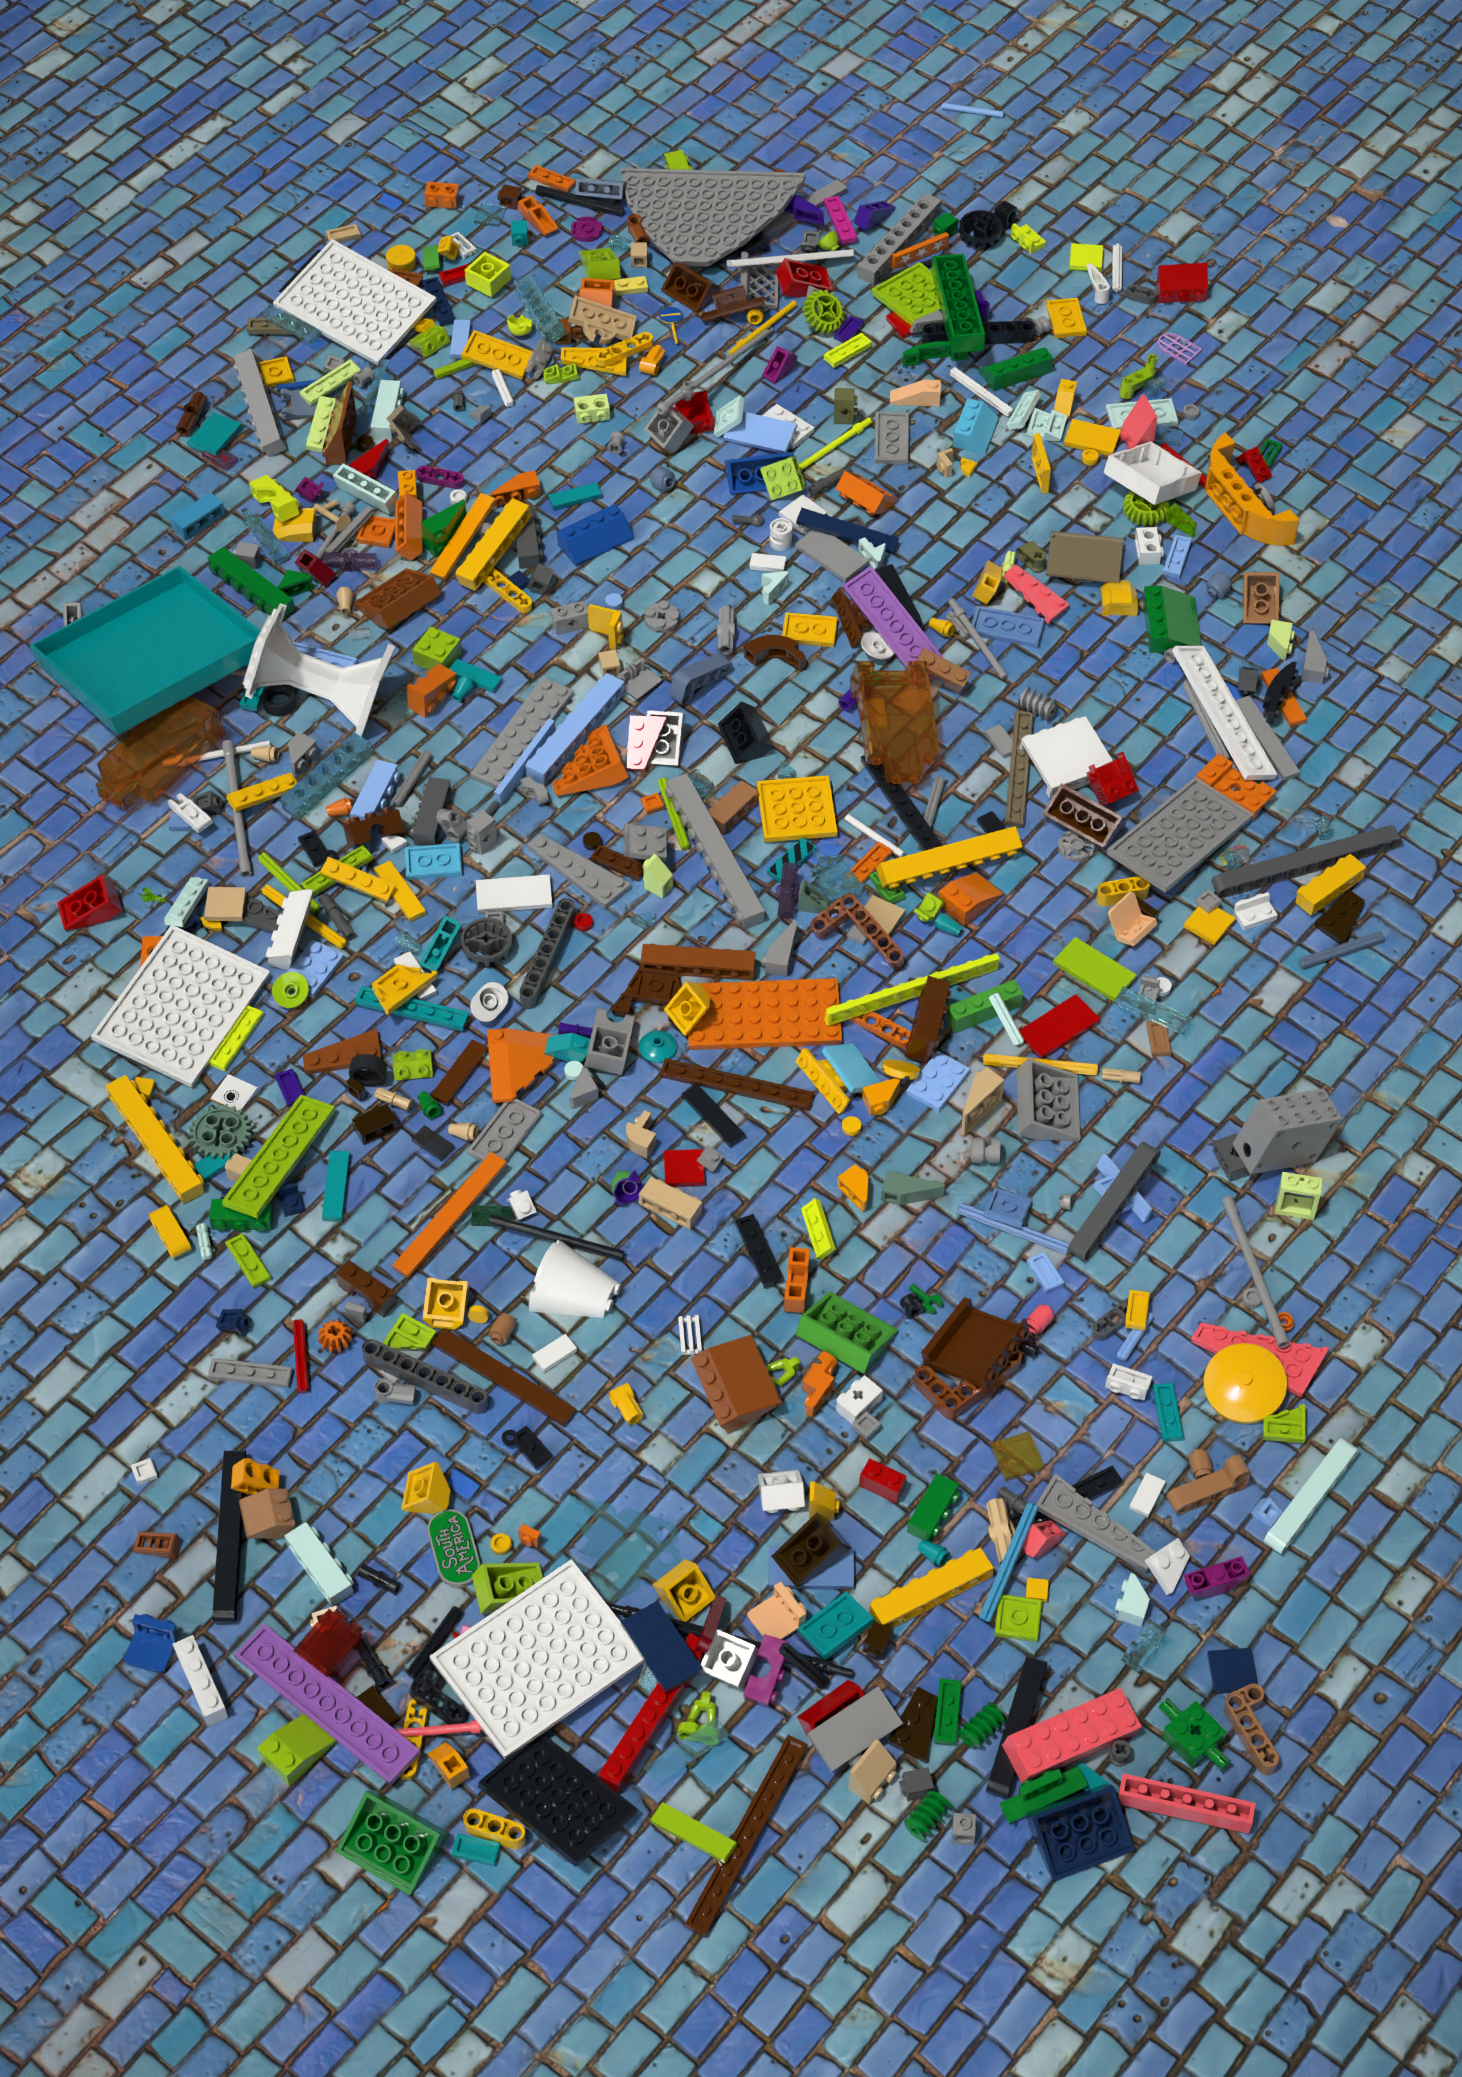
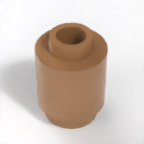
M502 1313L491 1327L488 1334L491 1341L495 1344H505L513 1332L516 1321L511 1315Z
M1203 1449L1193 1450L1188 1456L1193 1477L1199 1479L1213 1473L1209 1453Z

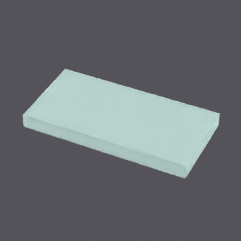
M1172 398L1148 400L1158 417L1156 428L1178 426ZM1137 402L1106 404L1110 426L1122 431L1123 422Z

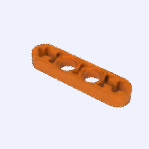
M873 1011L848 1019L898 1047L907 1048L911 1032ZM875 1019L876 1023L870 1025L866 1020ZM885 1027H890L893 1031L891 1033H885L882 1031V1029Z

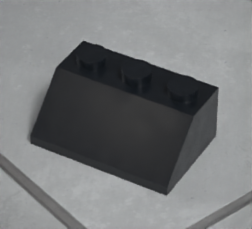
M741 701L718 723L722 736L736 764L761 758L773 747L756 707Z

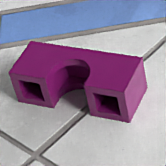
M764 1634L758 1651V1658L768 1662L771 1665V1669L765 1677L759 1678L750 1675L743 1694L744 1700L767 1708L770 1707L771 1703H775L778 1695L776 1690L778 1682L782 1683L785 1675L783 1666L785 1661L789 1662L779 1653V1648L783 1643H789L788 1641Z

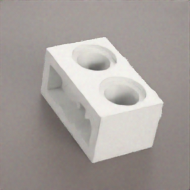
M1157 527L1136 528L1135 545L1139 565L1160 564V558L1163 557L1164 550L1163 547H1160L1161 534H1158Z

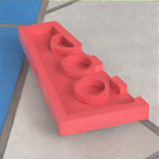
M1016 564L1006 571L1004 575L1006 580L1018 592L1021 591L1024 594V599L1035 606L1034 610L1038 614L1042 613L1048 624L1066 611L1070 605Z

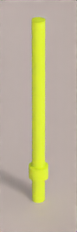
M868 417L861 423H856L852 426V429L800 463L801 471L855 434H860L865 427L872 423V420Z

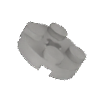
M665 600L651 605L644 612L645 625L653 632L662 631V633H668L678 626L679 612L676 607Z

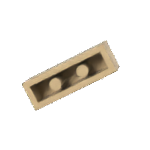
M650 1177L639 1193V1205L691 1230L702 1214V1202L697 1197L689 1196L679 1188H673L660 1179Z

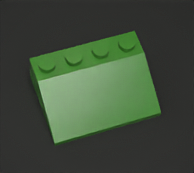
M829 1291L802 1314L795 1335L818 1347L821 1351L831 1354L837 1360L853 1367L856 1371L865 1374L897 1334L898 1329Z

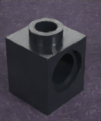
M1004 200L995 208L994 214L1001 219L1003 229L1007 230L1016 222V206Z

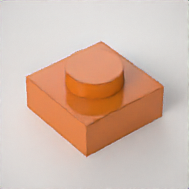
M524 1524L520 1526L518 1530L519 1540L528 1547L534 1546L538 1548L542 1542L541 1532Z

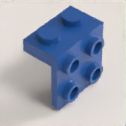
M135 1614L132 1620L135 1632L125 1654L124 1662L128 1665L163 1673L174 1650L173 1643H176L179 1637L176 1624L167 1619L162 1621L154 1619V1617L148 1614Z

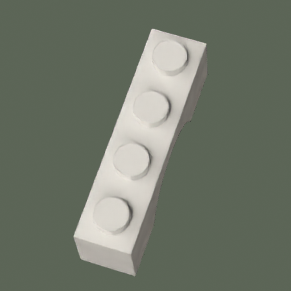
M193 1635L173 1643L176 1656L189 1681L207 1727L227 1719L228 1716L224 1704Z

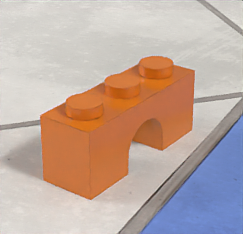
M790 1247L784 1297L785 1312L804 1313L810 1249Z

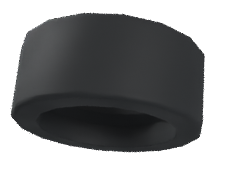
M290 685L266 686L262 691L263 708L270 715H287L296 706L295 692ZM280 694L289 697L286 702L281 704H274L268 701L271 697Z
M357 1055L351 1060L349 1077H352L363 1086H379L385 1080L387 1064L383 1059L375 1055ZM362 1069H369L374 1072L364 1071Z

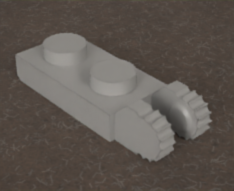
M544 338L537 342L525 368L527 373L533 368L536 369L533 375L534 379L541 375L554 350V347Z

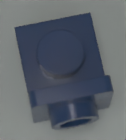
M297 1183L281 1186L278 1192L284 1216L303 1213L304 1209Z
M222 1309L215 1327L219 1331H237L241 1336H246L252 1319L242 1309Z

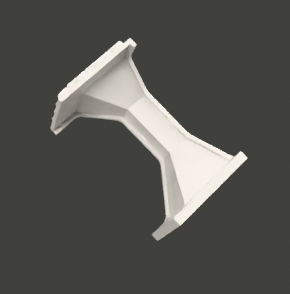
M280 603L277 609H273L272 615L268 616L255 641L243 681L244 689H247L245 697L252 699L256 689L261 686L291 685L330 700L356 726L354 737L361 739L378 688L391 661L395 646L388 644L382 658L348 667L333 665L301 653L296 648L282 626L287 605Z

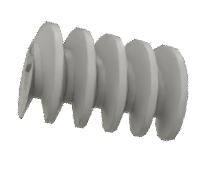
M1028 686L1020 695L1018 706L1020 705L1021 708H1026L1027 711H1032L1035 715L1039 714V717H1045L1046 721H1050L1058 708L1057 704L1054 705L1055 699L1052 698L1048 702V695L1042 699V692L1036 696L1037 690L1034 689L1030 693L1031 687Z

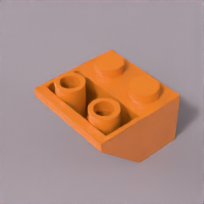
M582 278L580 297L613 308L615 298L614 280Z

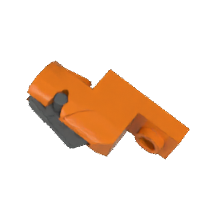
M825 1351L819 1353L802 1370V1390L808 1394L804 1403L806 1406L805 1414L813 1418L834 1388V1377L832 1374L838 1361L834 1356Z

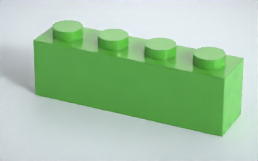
M1011 980L949 1005L946 1012V1021L954 1034L998 1016L989 999L994 993L1000 994L1008 1011L1022 1007L1023 992L1016 981Z

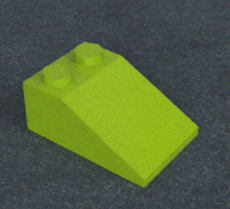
M610 247L578 251L586 278L607 280L621 278L619 258Z
M539 1562L481 1564L472 1575L480 1614H492L542 1580L543 1576Z
M302 1714L273 1732L257 1747L259 1758L288 1786H291L337 1741Z

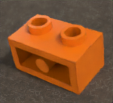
M428 181L424 193L425 206L457 209L460 197L459 184Z

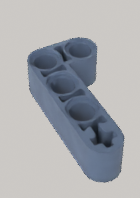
M717 653L680 669L673 677L669 692L670 697L682 706H686L692 700L695 689L729 674L733 668V663L720 653Z

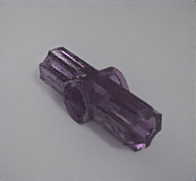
M346 549L343 553H324L323 556L324 563L330 568H343L347 572H354L357 568H377L376 553H358L354 549Z
M783 863L781 884L777 885L775 889L776 896L779 899L777 916L780 918H793L795 897L799 896L800 886L797 883L798 865L795 863Z

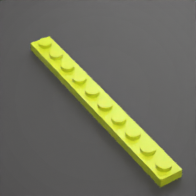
M997 953L986 955L980 959L968 961L959 966H952L947 970L934 972L928 976L950 982L949 986L997 971L1000 958ZM928 976L919 977L907 983H900L895 987L885 988L879 992L867 994L837 1006L833 1005L826 1009L824 1021L827 1026L918 997Z

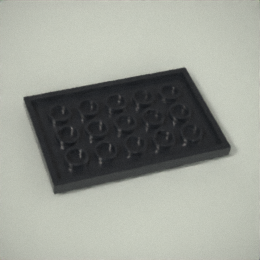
M541 1734L526 1746L511 1754L478 1782V1788L575 1867L637 1813L635 1806L545 1734Z

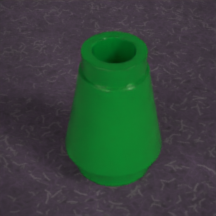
M426 1091L419 1093L417 1098L424 1116L430 1119L438 1117L441 1113L440 1103Z

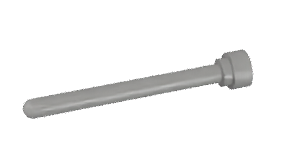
M345 502L341 507L340 517L343 515L353 516L356 511L355 505ZM336 523L315 555L320 560L325 554V549L332 543L339 532L336 528Z

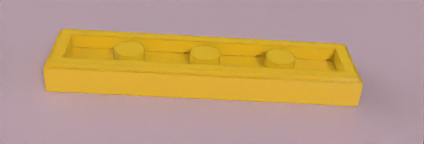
M391 861L374 868L378 878L395 884L396 888L392 898L409 922L426 915V910Z

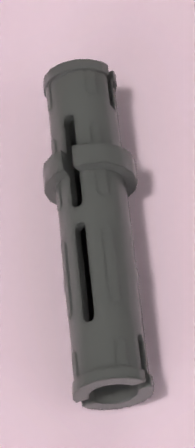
M846 465L829 476L818 479L816 483L807 487L808 494L813 497L821 491L828 490L830 486L840 481L844 471L853 473L852 468Z
M328 893L320 895L318 901L325 909V914L332 919L347 941L353 939L356 933L339 911V906L332 901Z

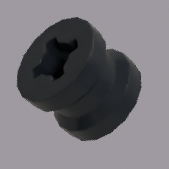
M910 1293L900 1300V1305L905 1309L907 1318H914L924 1311V1306L919 1302L917 1293Z

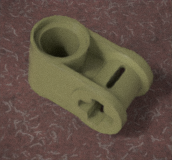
M1034 541L1016 548L1018 558L1031 571L1040 573L1045 570L1044 560L1046 559V553Z

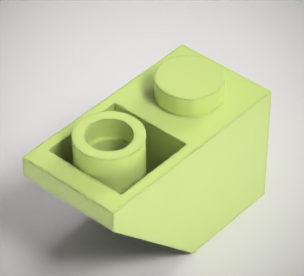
M1271 620L1267 645L1282 660L1286 661V656L1291 654L1292 643H1289V641H1293L1295 631L1291 630L1293 623Z
M653 854L643 864L644 889L663 898L673 887V874L660 858Z

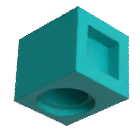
M527 220L511 221L512 246L528 245Z

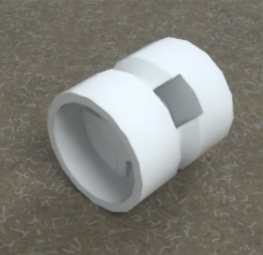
M778 518L770 524V546L777 551H785L792 545V523L787 519Z

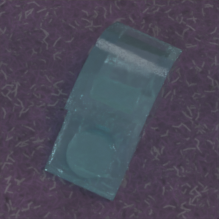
M1149 1618L1144 1623L1138 1637L1129 1644L1121 1661L1138 1673L1141 1672L1158 1652L1167 1630Z

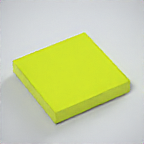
M1071 243L1069 269L1088 271L1087 264L1091 263L1101 272L1103 245Z

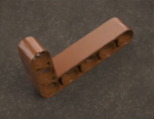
M853 894L843 895L811 921L813 934L817 938H825L850 919L892 969H900L904 966L905 958L902 950ZM848 902L854 903L851 907L845 906ZM832 914H839L837 918H831ZM858 916H865L863 920H857ZM818 925H824L823 929H816ZM871 929L877 930L874 934L868 933ZM883 942L889 943L886 947H880V944ZM894 956H900V959L897 961L891 960Z
M1018 1349L1010 1359L1016 1361L1008 1360L1006 1367L1002 1368L996 1380L987 1389L964 1381L952 1390L928 1366H920L916 1369L914 1386L946 1419L953 1420L1020 1369L1022 1353ZM939 1391L941 1394H935L934 1392ZM948 1405H953L955 1408H949Z

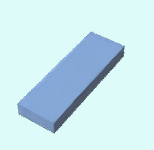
M454 320L450 358L464 359L461 358V353L469 340L470 320Z
M1175 535L1163 575L1180 579L1192 538Z

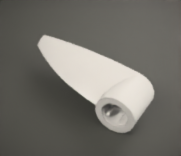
M1089 263L1087 264V270L1095 290L1094 300L1098 304H1105L1109 301L1110 286L1098 269Z

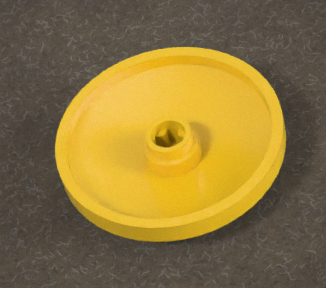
M1249 1343L1228 1346L1215 1354L1206 1367L1204 1392L1207 1401L1217 1414L1228 1421L1238 1424L1262 1422L1264 1417L1277 1412L1286 1396L1287 1377L1285 1370L1278 1358L1261 1346Z

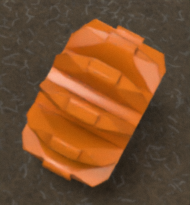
M330 1318L329 1324L323 1322V1328L318 1330V1341L322 1344V1348L324 1350L329 1349L331 1354L334 1350L340 1353L341 1348L348 1349V1343H352L353 1334L346 1321L342 1323L340 1318L336 1322H333Z

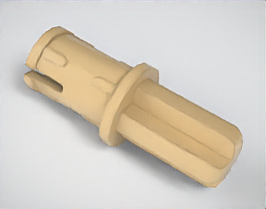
M1103 1068L1101 1078L1103 1080L1120 1081L1121 1084L1122 1082L1139 1084L1141 1072L1123 1070V1068L1121 1070Z
M378 1088L375 1091L374 1097L389 1103L391 1107L396 1106L409 1112L413 1105V1100L398 1095V1092L392 1093L383 1088Z

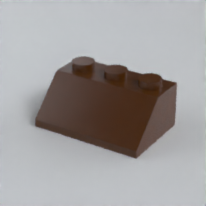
M675 261L661 291L699 313L714 301L712 294L717 293L721 286L687 265Z

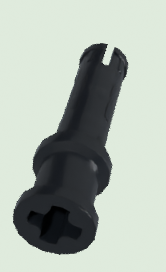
M354 1631L350 1634L349 1638L367 1667V1675L372 1677L375 1682L376 1690L383 1691L389 1688L394 1680L386 1673L384 1663L378 1661L362 1631Z

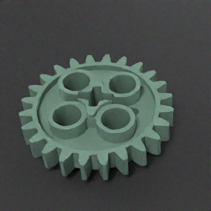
M218 1104L217 1109L210 1106V1111L207 1112L203 1109V1115L196 1114L197 1120H192L193 1126H189L190 1133H188L190 1145L193 1146L194 1152L198 1151L199 1157L205 1154L207 1158L212 1154L213 1159L217 1155H220V1158L223 1159L224 1154H227L230 1158L231 1152L234 1154H238V1151L245 1152L244 1146L250 1145L249 1140H252L251 1133H253L251 1121L248 1120L247 1114L243 1115L241 1109L236 1112L235 1106L229 1109L228 1104L224 1108H221L220 1104Z

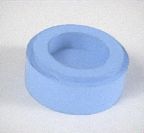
M611 593L606 596L605 606L608 609L618 610L622 607V597L619 594Z

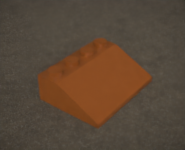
M352 381L347 383L335 405L334 411L331 412L332 422L328 425L329 435H326L325 438L326 447H323V457L326 459V464H347L357 420Z
M406 568L353 602V605L378 627L392 629L396 626V623L407 619L413 612L421 610L425 604L436 600V597L441 592L434 576Z
M752 1335L707 1348L691 1358L720 1427L729 1434L782 1404Z

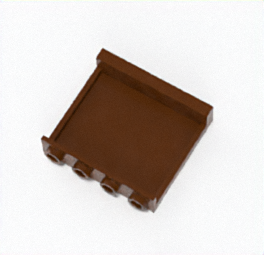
M964 1297L922 1350L924 1366L987 1389L996 1380L1002 1368L1006 1367L1012 1355L1018 1351L1021 1343L1028 1338L1027 1319H1023L1020 1324L1010 1322L974 1309L971 1299Z

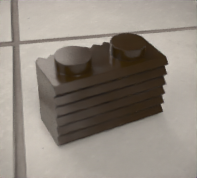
M387 1103L376 1105L372 1110L366 1113H358L351 1119L353 1129L363 1145L398 1129L397 1119Z

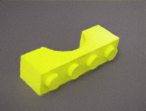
M268 475L249 482L253 497L259 503L270 502L274 516L280 522L299 515L297 499L293 498L288 491L286 492L281 485H278Z

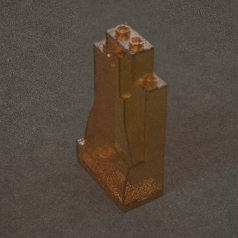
M856 661L849 681L852 698H856L858 703L866 764H884L886 783L899 784L901 782H910L916 784L922 782L925 775L924 763L926 765L937 763L940 756L927 662L909 661L905 671H874V661Z
M189 696L175 703L172 707L166 708L157 715L144 720L141 724L135 725L134 729L97 763L99 774L102 777L96 783L99 797L125 810L132 806L140 797L155 803L225 735L218 709Z

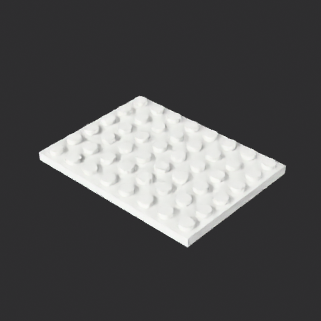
M332 239L273 302V306L379 366L437 301L435 296Z
M170 926L95 1029L91 1039L192 1088L209 1064L210 1058L247 1005L251 1004L270 976V971L176 926Z
M572 1559L430 1655L432 1663L504 1759L526 1746L645 1662L620 1625V1620Z

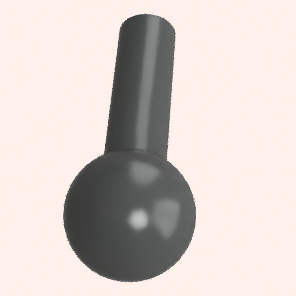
M755 514L752 517L732 515V522L748 523L754 527H760L764 524V518L759 514Z

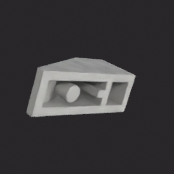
M1310 630L1301 681L1322 684L1323 678L1328 676L1329 667H1326L1327 658L1314 631Z
M794 920L768 947L767 954H763L762 965L765 966L766 974L787 977L797 936L798 921Z

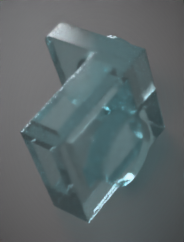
M698 769L688 774L701 798L707 796L710 791L715 789L714 783L702 778Z

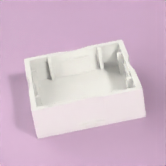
M1150 441L1135 446L1132 449L1110 454L1103 473L1156 505L1196 491L1202 472Z

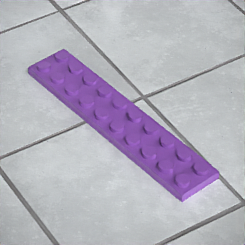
M263 1624L234 1654L239 1662L390 1786L421 1754L420 1749L266 1624Z

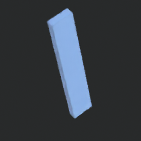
M548 719L494 791L495 801L500 806L518 784L519 779L526 773V762L536 754L537 749L542 747L546 743L547 738L555 732L554 720Z

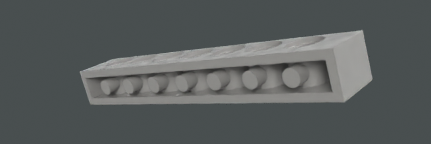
M927 193L918 198L915 205L909 208L908 212L900 218L896 225H893L890 232L884 235L883 239L875 245L874 249L866 255L865 259L858 263L857 278L874 285L878 281V277L883 276L892 266V254L908 248L941 213L942 200Z

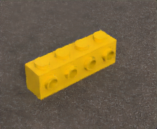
M1351 854L1345 858H1340L1334 866L1326 868L1323 874L1315 876L1306 886H1301L1296 893L1295 903L1310 916L1314 915L1364 878L1366 866Z

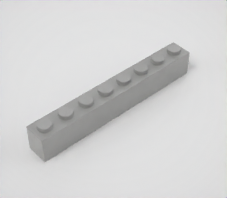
M248 349L234 356L235 364L233 366L236 372L239 373L237 378L240 384L243 385L240 388L244 396L246 395L244 400L249 407L247 409L248 413L253 418L251 423L254 429L257 430L255 435L258 441H260L258 445L262 452H266L268 457H271L287 448L258 358L252 349Z

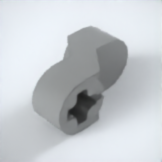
M530 776L519 779L525 797L534 798L538 805L549 802V797L543 784L533 782Z

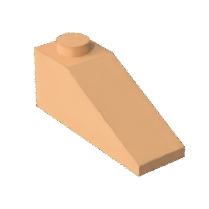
M922 380L891 390L890 405L940 406L941 380Z

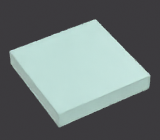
M741 395L717 410L714 435L716 437H720L742 422L744 398Z

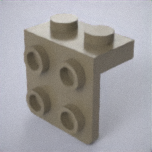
M400 404L386 418L390 423L389 427L395 433H398L397 438L403 444L406 443L412 450L415 448L420 451L422 448L410 432L421 420Z

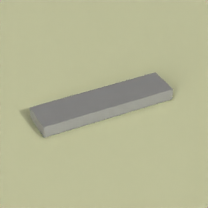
M212 1358L208 1379L289 1388L293 1368Z

